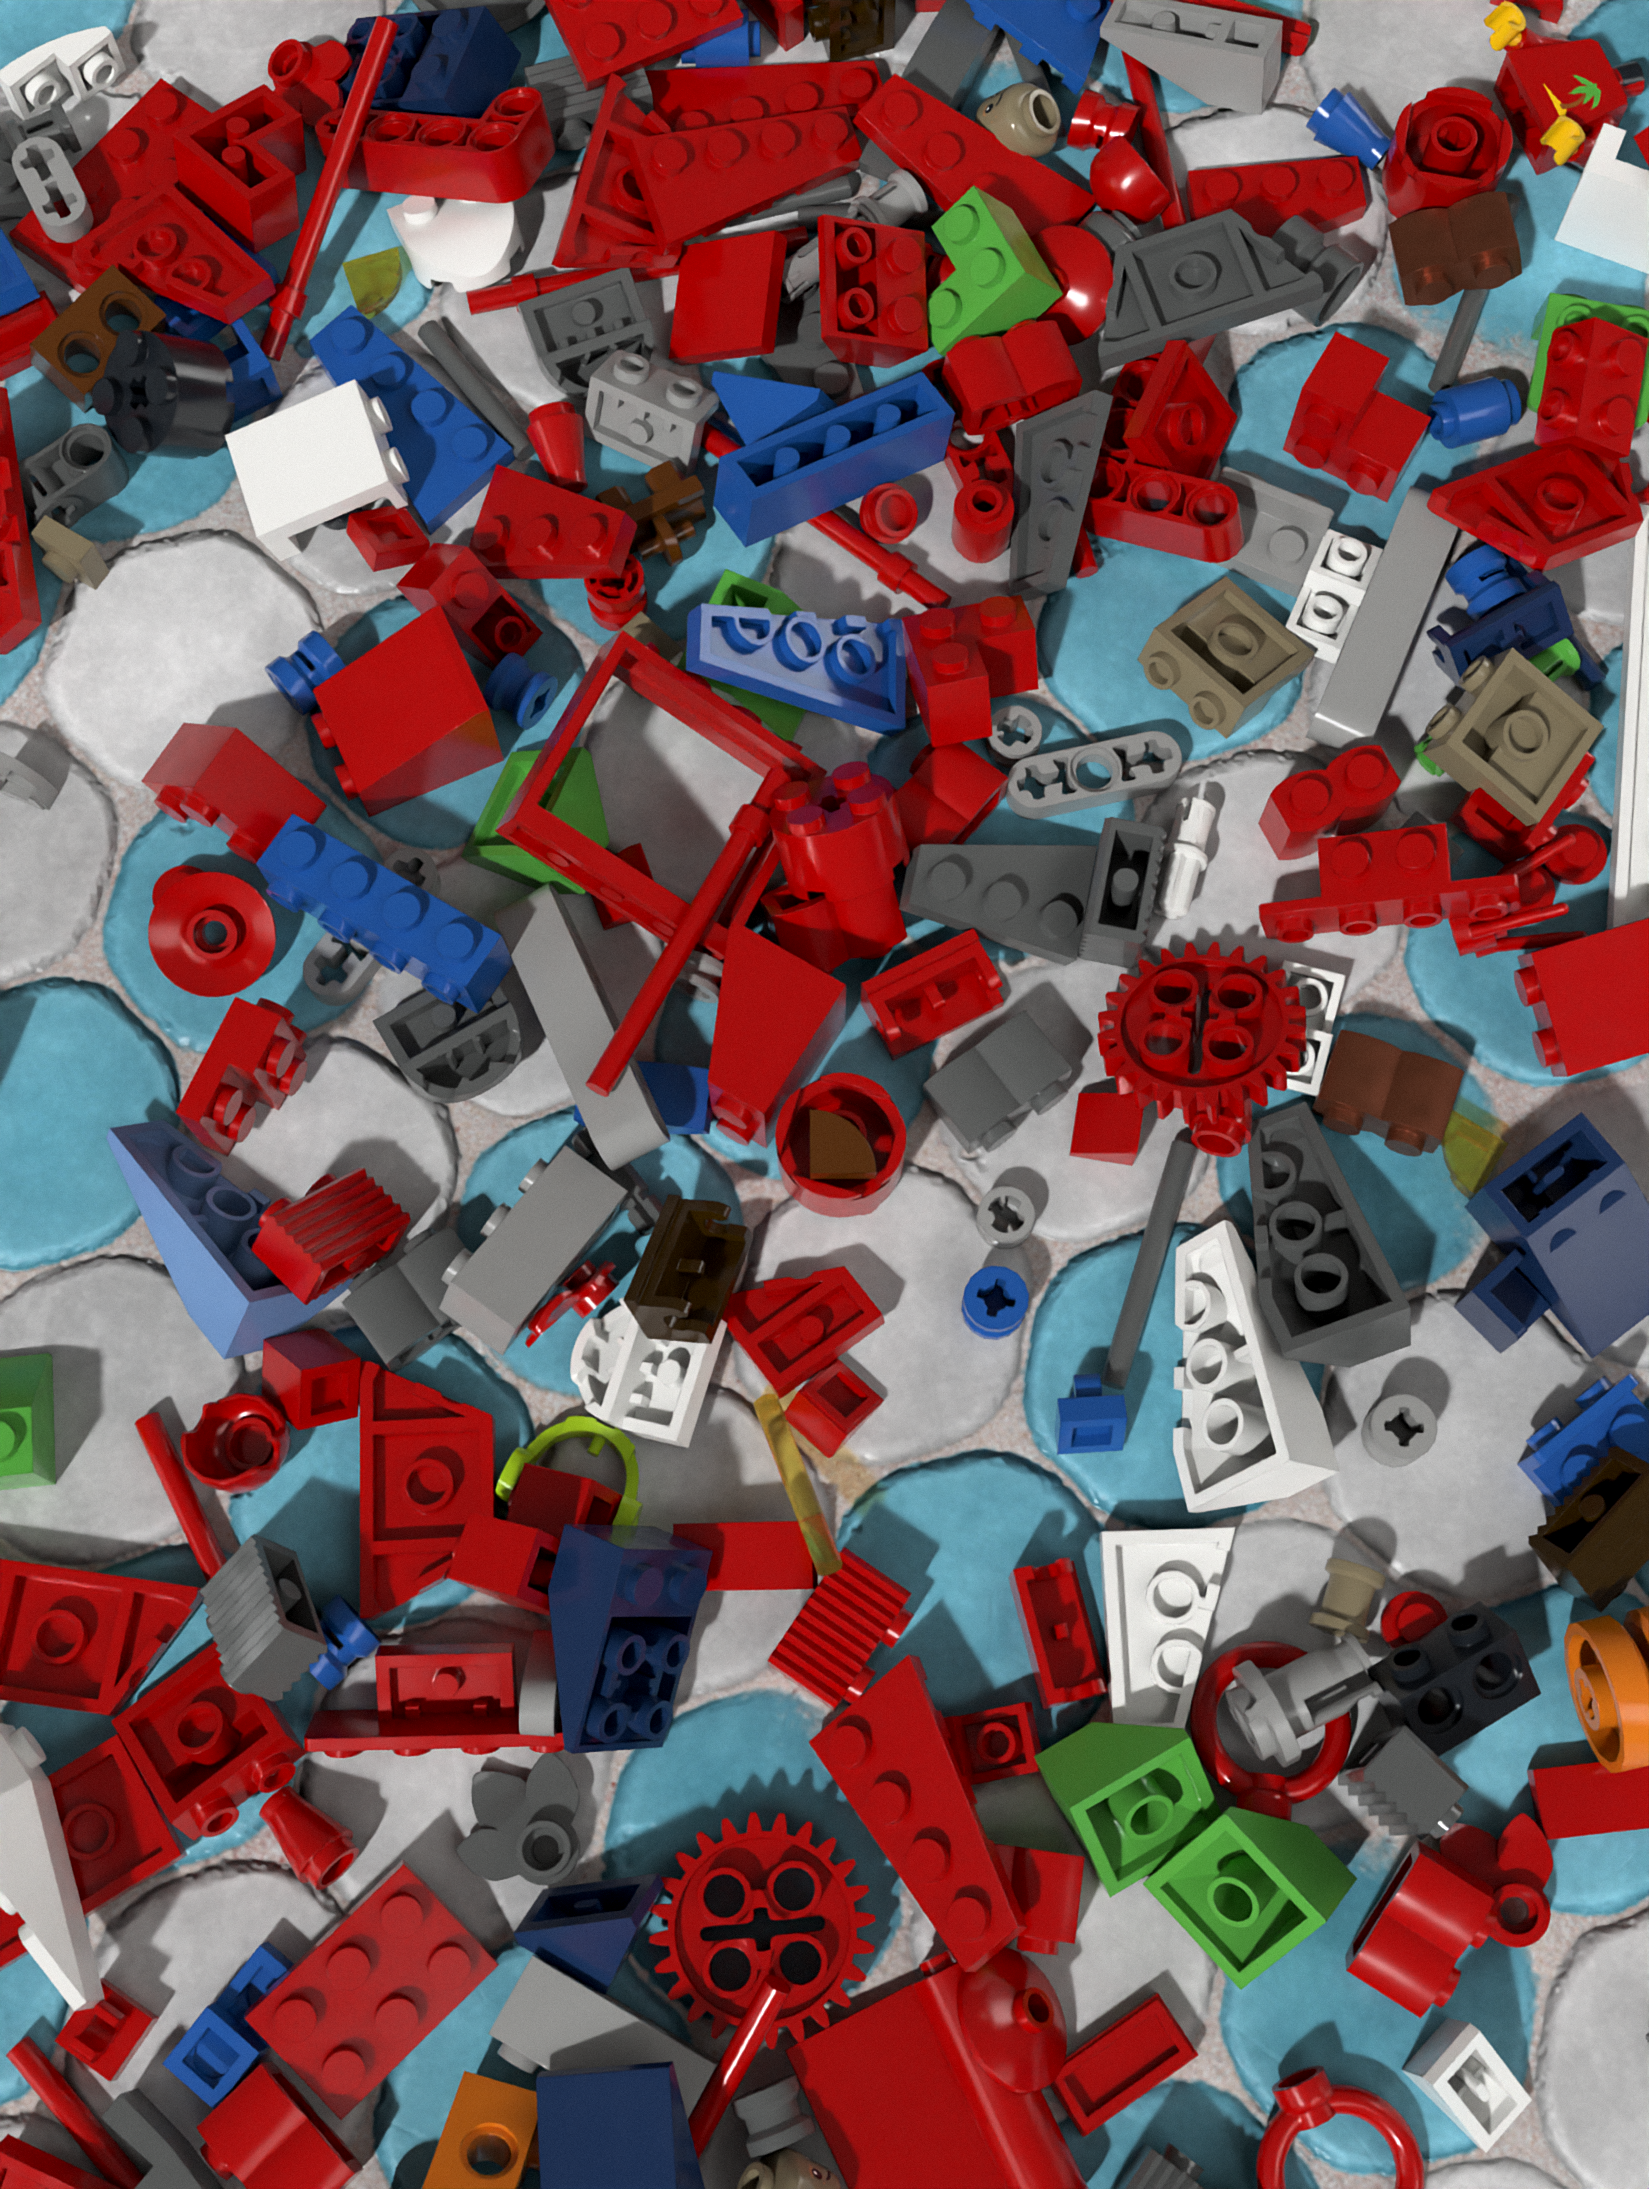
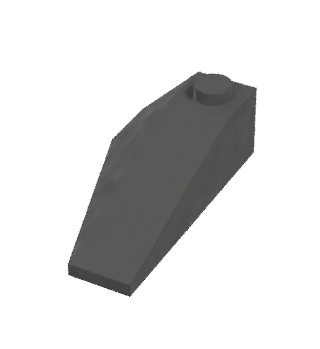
M1303 1102L1253 1120L1251 1141L1248 1143L1259 1304L1284 1358L1287 1360L1350 1368L1410 1346L1411 1307L1307 1103Z

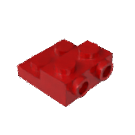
M235 997L175 1112L206 1148L228 1157L235 1142H243L250 1133L256 1118V1108L254 1107L256 1101L280 1110L286 1096L295 1095L301 1087L308 1067L307 1061H305L307 1054L302 1048L307 1034L291 1024L295 1015L282 1005L264 998H260L257 1004L254 1005Z
M216 1642L212 1643L111 1721L169 1822L193 1841L201 1835L204 1837H214L231 1828L239 1817L237 1809L239 1805L257 1791L270 1793L286 1785L296 1772L294 1763L307 1753L275 1702L252 1693H239L225 1682L220 1673L222 1662L218 1658L221 1654L216 1650L218 1646Z

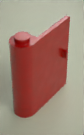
M949 1948L919 1964L924 1977L784 2050L848 2189H1089L1042 2091L1017 2093L1005 2089L994 2082L973 2058L964 2040L957 2012V1989L963 1969Z

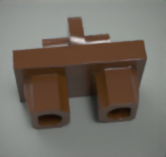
M668 460L650 469L644 476L646 488L651 496L633 504L623 486H614L597 494L595 501L625 511L637 524L629 550L630 554L638 552L641 560L645 561L661 553L666 563L673 567L683 562L679 544L695 537L696 532L693 524L707 517L702 502L704 488L696 474L686 479L676 465Z

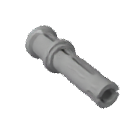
M896 169L887 178L888 183L869 197L863 195L854 199L848 209V215L844 218L899 227L909 219L919 220L925 216L928 211V203L916 179L907 171ZM818 236L785 260L780 296L781 302L790 304L795 298L804 293L805 290L819 282Z

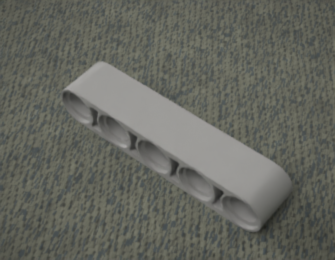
M1410 485L1306 738L1342 752L1370 745L1459 528L1432 513L1426 505L1432 493Z
M549 882L494 911L498 928L590 1137L605 1164L610 1170L614 1171L670 1142L671 1138L634 1054L631 1056L608 1097L593 1092L585 1084L620 1023L569 911L554 886Z

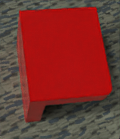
M323 1328L263 1339L261 1394L284 1414L286 1420L298 1431L358 1417L361 1357Z

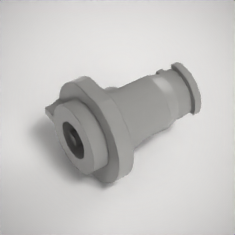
M1350 1632L1340 1636L1341 1642L1333 1647L1311 1651L1265 1676L1261 1674L1250 1660L1232 1668L1237 1686L1226 1691V1697L1244 1736L1260 1760H1265L1274 1755L1283 1768L1299 1761L1302 1753L1297 1738L1346 1714L1357 1701L1369 1695L1372 1698H1376L1383 1694L1377 1681H1373L1365 1670L1372 1666L1368 1655Z

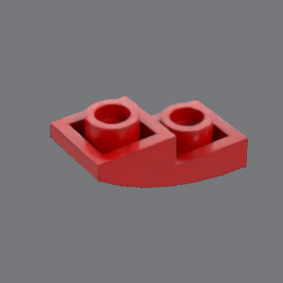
M817 1521L673 1524V1535L713 1551L707 1573L705 1591L816 1589L818 1586Z
M1023 1702L944 1718L951 1738L948 1739L962 1776L968 1777L970 1785L1041 1772L1034 1758L1042 1750L1032 1702Z

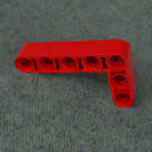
M1217 333L1187 343L1202 366ZM1162 352L1124 364L1110 394L1113 396L1083 516L1085 528L1088 532L1097 536L1208 563H1220L1230 560L1241 550L1245 539L1236 493L1229 486L1222 483L1141 465L1122 439Z

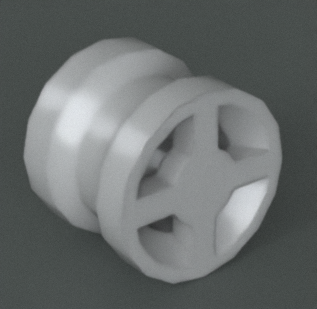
M1408 1394L1392 1395L1381 1401L1363 1420L1361 1429L1363 1446L1369 1456L1381 1465L1392 1468L1407 1466L1427 1453L1434 1444L1438 1430L1436 1417L1430 1407L1418 1397ZM1401 1416H1403V1421L1408 1424L1409 1428H1414V1430H1408L1403 1423H1401Z

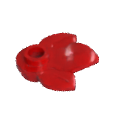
M288 39L280 43L272 52L268 62V74L273 79L274 92L302 115L303 121L308 126L315 129L317 121L323 115L343 108V92L337 80L348 71L353 61L347 48L337 41L329 40L314 47L309 42Z
M588 1259L560 1285L564 1291L553 1296L531 1318L527 1326L531 1333L526 1338L525 1345L530 1348L537 1338L570 1308L582 1319L593 1311L620 1284L610 1273L616 1267L613 1262L605 1260L596 1268Z
M1520 1813L1507 1824L1497 1840L1490 1833L1463 1823H1455L1440 1837L1439 1853L1491 1886L1495 1899L1491 1908L1498 1912V1918L1490 1936L1505 1946L1515 1948L1526 1947L1537 1942L1545 1934L1550 1923V1905L1543 1889L1553 1870V1858L1547 1840L1536 1822L1525 1813ZM1510 1897L1520 1898L1526 1906V1916L1517 1924L1507 1923L1501 1915L1502 1903Z

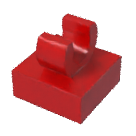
M101 1978L100 1981L105 1999L99 2001L94 2008L74 2011L54 2041L111 2082L118 2080L159 2017L108 1980Z

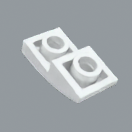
M101 26L62 36L27 52L0 70V85L12 111L25 121L37 116L43 110L49 109L50 103L58 100L69 90L85 103L100 90L108 88L119 75L126 71V67L112 32L106 26Z
M1328 529L1320 543L1285 628L1315 653V657L1336 664L1383 549Z
M1284 960L1281 962L1280 969L1286 971L1287 987L1297 986L1299 989L1300 1006H1305L1307 1025V1049L1300 1052L1301 1068L1299 1072H1287V1089L1317 1096L1333 1038L1331 1031L1346 975Z

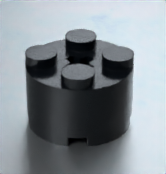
M124 330L117 337L116 346L108 358L103 378L99 379L94 385L92 401L96 412L104 415L114 440L128 453L177 459H194L199 456L208 457L220 449L226 440L225 435L229 434L232 427L235 403L226 402L225 382L234 383L227 358L210 341L143 330Z

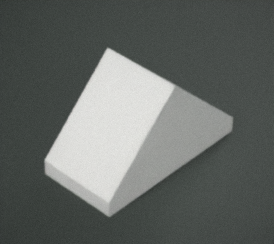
M1447 2018L1402 2069L1485 2153L1488 2152L1532 2101L1481 2031L1469 2022Z

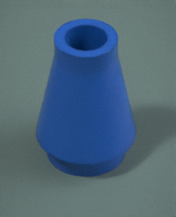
M1333 88L1306 125L1309 130L1316 134L1313 141L1347 157L1358 156L1359 162L1371 171L1375 169L1386 155L1392 140L1384 134L1350 91L1344 95L1337 88Z

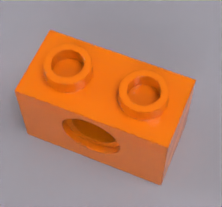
M464 2071L422 2189H522L528 2168L540 2171L537 2094L532 2090ZM481 2161H492L500 2165L504 2170L494 2175H483L476 2172L471 2166Z

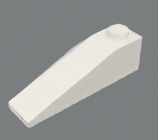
M1223 1220L1176 1247L1175 1325L1183 1330L1182 1367H1174V1389L1182 1391V1426L1173 1428V1453L1188 1512L1202 1513L1290 1497L1339 1473L1340 1470L1322 1408L1300 1362L1285 1359L1259 1304L1257 1273L1233 1223Z
M0 1723V1907L9 1915H14L18 1912L25 1921V1924L18 1928L22 1944L74 2011L91 2009L99 2001L105 1999L51 1783L40 1767V1764L46 1760V1756L35 1737L25 1727L21 1726L16 1730L13 1725Z

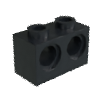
M1481 1601L1467 1609L1453 1613L1444 1623L1411 1643L1397 1647L1389 1656L1366 1669L1370 1678L1373 1681H1377L1383 1690V1694L1378 1696L1391 1728L1406 1725L1438 1757L1541 1694L1516 1630Z

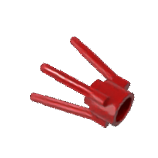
M1566 834L1498 875L1516 874L1519 879L1571 847L1576 842V838L1573 834ZM1566 903L1539 907L1492 921H1477L1469 916L1448 919L1460 957L1474 952L1476 958H1480L1496 952L1550 947L1588 935L1585 931L1506 937L1508 936L1507 930L1567 914L1569 906Z

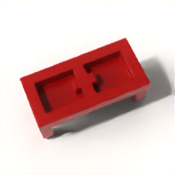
M974 928L861 983V1005L892 1061L1003 1007L1004 1000L998 990L1003 984L980 943V938Z
M1066 1557L1041 1567L1034 1568V1566L1029 1565L1013 1569L1008 1579L1042 1710L1108 1694L1106 1680L1074 1561H1071L1070 1557Z

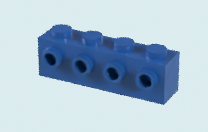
M921 371L719 457L713 505L746 548L860 498L876 485L894 483L944 461L955 412Z
M295 814L290 816L256 862L257 867L269 884L266 889L267 894L281 906L294 913L302 909L317 918V923L333 937L344 943H349L351 939L369 949V954L381 965L397 974H401L405 970L420 979L422 986L429 993L449 1005H453L457 1001L479 1014L514 964L502 935Z

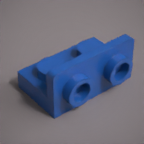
M1631 1373L1613 1384L1604 1375L1574 1400L1582 1409L1566 1424H1563L1555 1416L1526 1440V1443L1533 1451L1517 1465L1554 1508L1564 1505V1497L1573 1495V1487L1582 1485L1581 1477L1590 1475V1467L1599 1466V1458L1608 1456V1448L1618 1446L1649 1463V1410L1631 1391L1639 1384Z

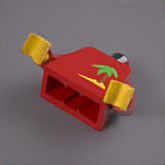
M1504 1L1483 20L1485 26L1495 31L1489 39L1492 49L1500 51L1504 48L1507 51L1493 90L1536 175L1546 173L1557 166L1564 165L1566 162L1585 167L1603 124L1606 123L1619 127L1628 106L1627 99L1642 94L1644 90V75L1641 66L1636 61H1630L1611 67L1599 42L1591 38L1570 41L1538 35L1526 27V19L1521 10L1515 4Z

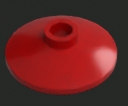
M1069 225L1052 226L1039 231L1030 239L1051 274H1055L1058 278L1059 287L1063 295L1035 321H1056L1069 347L1089 339L1105 323L1108 292L1113 285L1112 270L1114 263L1105 245L1089 231Z
M216 871L199 872L176 881L159 897L149 920V946L158 968L177 987L198 996L223 997L246 989L266 971L276 947V924L267 901L251 884L228 873ZM218 921L225 926L227 938L222 944H213L206 938L205 928L209 922Z
M1005 1947L976 1972H964L963 1970L957 1989L958 2019L968 2049L981 2069L998 2085L1017 2093H1032L1050 2085L1059 2075L1065 2062L1067 2028L1058 1996L1045 1974L1028 1957L1018 1951Z

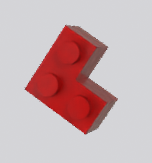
M263 84L172 135L180 190L251 252L256 254L300 228L295 176L307 170L303 119L299 112L267 85Z
M1335 332L1302 387L1283 450L1293 455L1302 465L1311 469H1321L1345 481L1355 492L1366 496L1373 495L1387 503L1417 453L1431 417L1378 391L1390 360L1389 357Z
M1021 595L1011 597L994 596L979 603L948 609L932 608L921 614L901 617L907 678L932 748L993 736L990 698L1039 689L1035 627Z
M183 723L141 780L158 795L154 803L163 812L181 823H186L188 819H192L210 828L215 824L230 837L226 843L229 849L253 865H256V862L292 814L314 825L327 807L322 800L236 727Z
M524 1463L519 1481L509 1495L506 1521L469 1512L464 1530L456 1539L453 1547V1563L448 1579L514 1607L550 1616L548 1587L564 1525H612L623 1495L590 1478Z

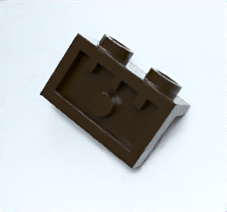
M812 0L815 6L807 7V20L811 37L814 43L823 42L829 62H840L894 49L896 0Z

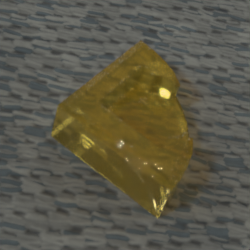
M398 247L342 263L357 310L368 320L381 313L392 303L400 289L403 276Z
M1452 1110L1441 1142L1443 1157L1451 1174L1449 1177L1452 1183L1464 1196L1471 1200L1483 1187L1509 1143Z

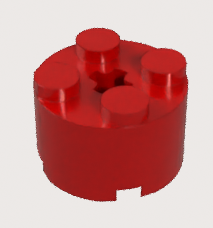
M1440 87L1428 91L1426 98L1413 105L1410 102L1403 109L1397 121L1382 169V184L1388 198V209L1393 216L1400 218L1412 212L1430 208L1447 209L1452 204L1469 196L1496 191L1512 150L1513 136L1511 126L1506 117H1504L1502 122L1491 110L1492 101L1470 89Z
M848 762L835 768L831 776L808 783L803 781L789 782L781 785L772 793L774 806L769 813V823L788 888L795 897L809 901L807 891L824 892L827 902H842L863 897L884 888L894 881L893 868L900 861H902L905 868L909 864L911 858L893 786L886 778L870 773L869 765L866 762Z
M838 1072L821 1076L820 1080L812 1082L802 1089L800 1087L784 1103L778 1116L775 1137L778 1170L787 1192L807 1209L829 1217L840 1218L866 1215L876 1210L889 1197L900 1180L906 1148V1127L902 1115L887 1091L867 1077L853 1073ZM810 1109L827 1111L843 1117L864 1135L875 1158L876 1179H810Z

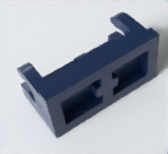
M1535 569L1523 576L1526 583L1533 589L1453 635H1450L1440 625H1436L1426 631L1432 642L1439 647L1432 651L1436 665L1465 692L1466 690L1458 684L1459 679L1470 664L1480 656L1484 655L1490 658L1513 647L1528 660L1574 634L1560 586L1554 580L1550 581L1539 570Z

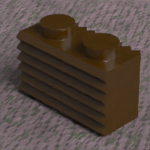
M1618 1446L1608 1448V1456L1600 1457L1599 1466L1590 1467V1475L1581 1477L1582 1485L1573 1487V1495L1564 1497V1505L1556 1506L1555 1514L1546 1516V1524L1537 1526V1534L1528 1536V1544L1562 1589L1598 1612H1602L1613 1599L1625 1591L1628 1582L1649 1560V1463Z

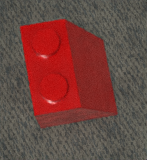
M441 605L427 610L313 689L321 712L311 715V719L325 750L337 746L344 763L333 768L348 802L360 797L369 817L504 761L489 708Z
M734 921L727 935L708 1074V1088L713 1118L718 1120L716 1124L718 1130L741 1145L748 1146L752 1140L767 1149L775 1137L778 1116L784 1103L796 1090L808 1085L845 1026L846 984Z

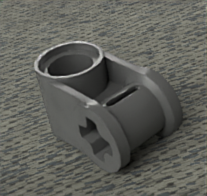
M92 423L79 424L70 428L63 436L35 455L18 462L24 503L33 514L32 521L35 527L46 515L70 529L81 517L109 498L118 495L126 487L129 480V468L110 435L101 426ZM101 458L96 464L87 466L92 460ZM31 476H35L37 478V481L35 483H32V481L30 480ZM57 507L60 512L55 514L52 510Z

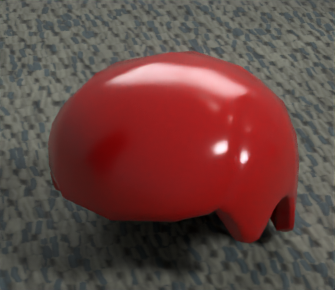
M1120 134L1110 140L1095 155L1090 164L1089 184L1097 206L1104 213L1109 214L1112 210H1117L1135 226L1146 225L1163 212L1171 199L1169 191L1146 161Z
M237 1392L219 1399L217 1402L206 1403L202 1407V1416L194 1429L182 1433L180 1444L184 1466L200 1482L208 1487L233 1494L255 1491L268 1483L283 1465L291 1447L289 1424L284 1414L261 1395Z

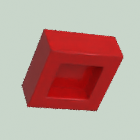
M393 505L349 514L346 533L373 572L414 564L430 547L429 540L405 506L396 509Z

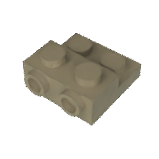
M1225 576L1155 627L1137 660L1144 666V674L1151 685L1160 690H1172L1189 705V714L1199 727L1206 730L1215 728L1227 739L1259 714L1275 692L1305 670L1315 653Z
M1512 647L1490 658L1482 655L1464 671L1458 684L1466 691L1455 706L1452 703H1448L1432 717L1425 729V732L1432 737V740L1423 751V754L1468 792L1481 787L1525 826H1530L1540 822L1604 726Z

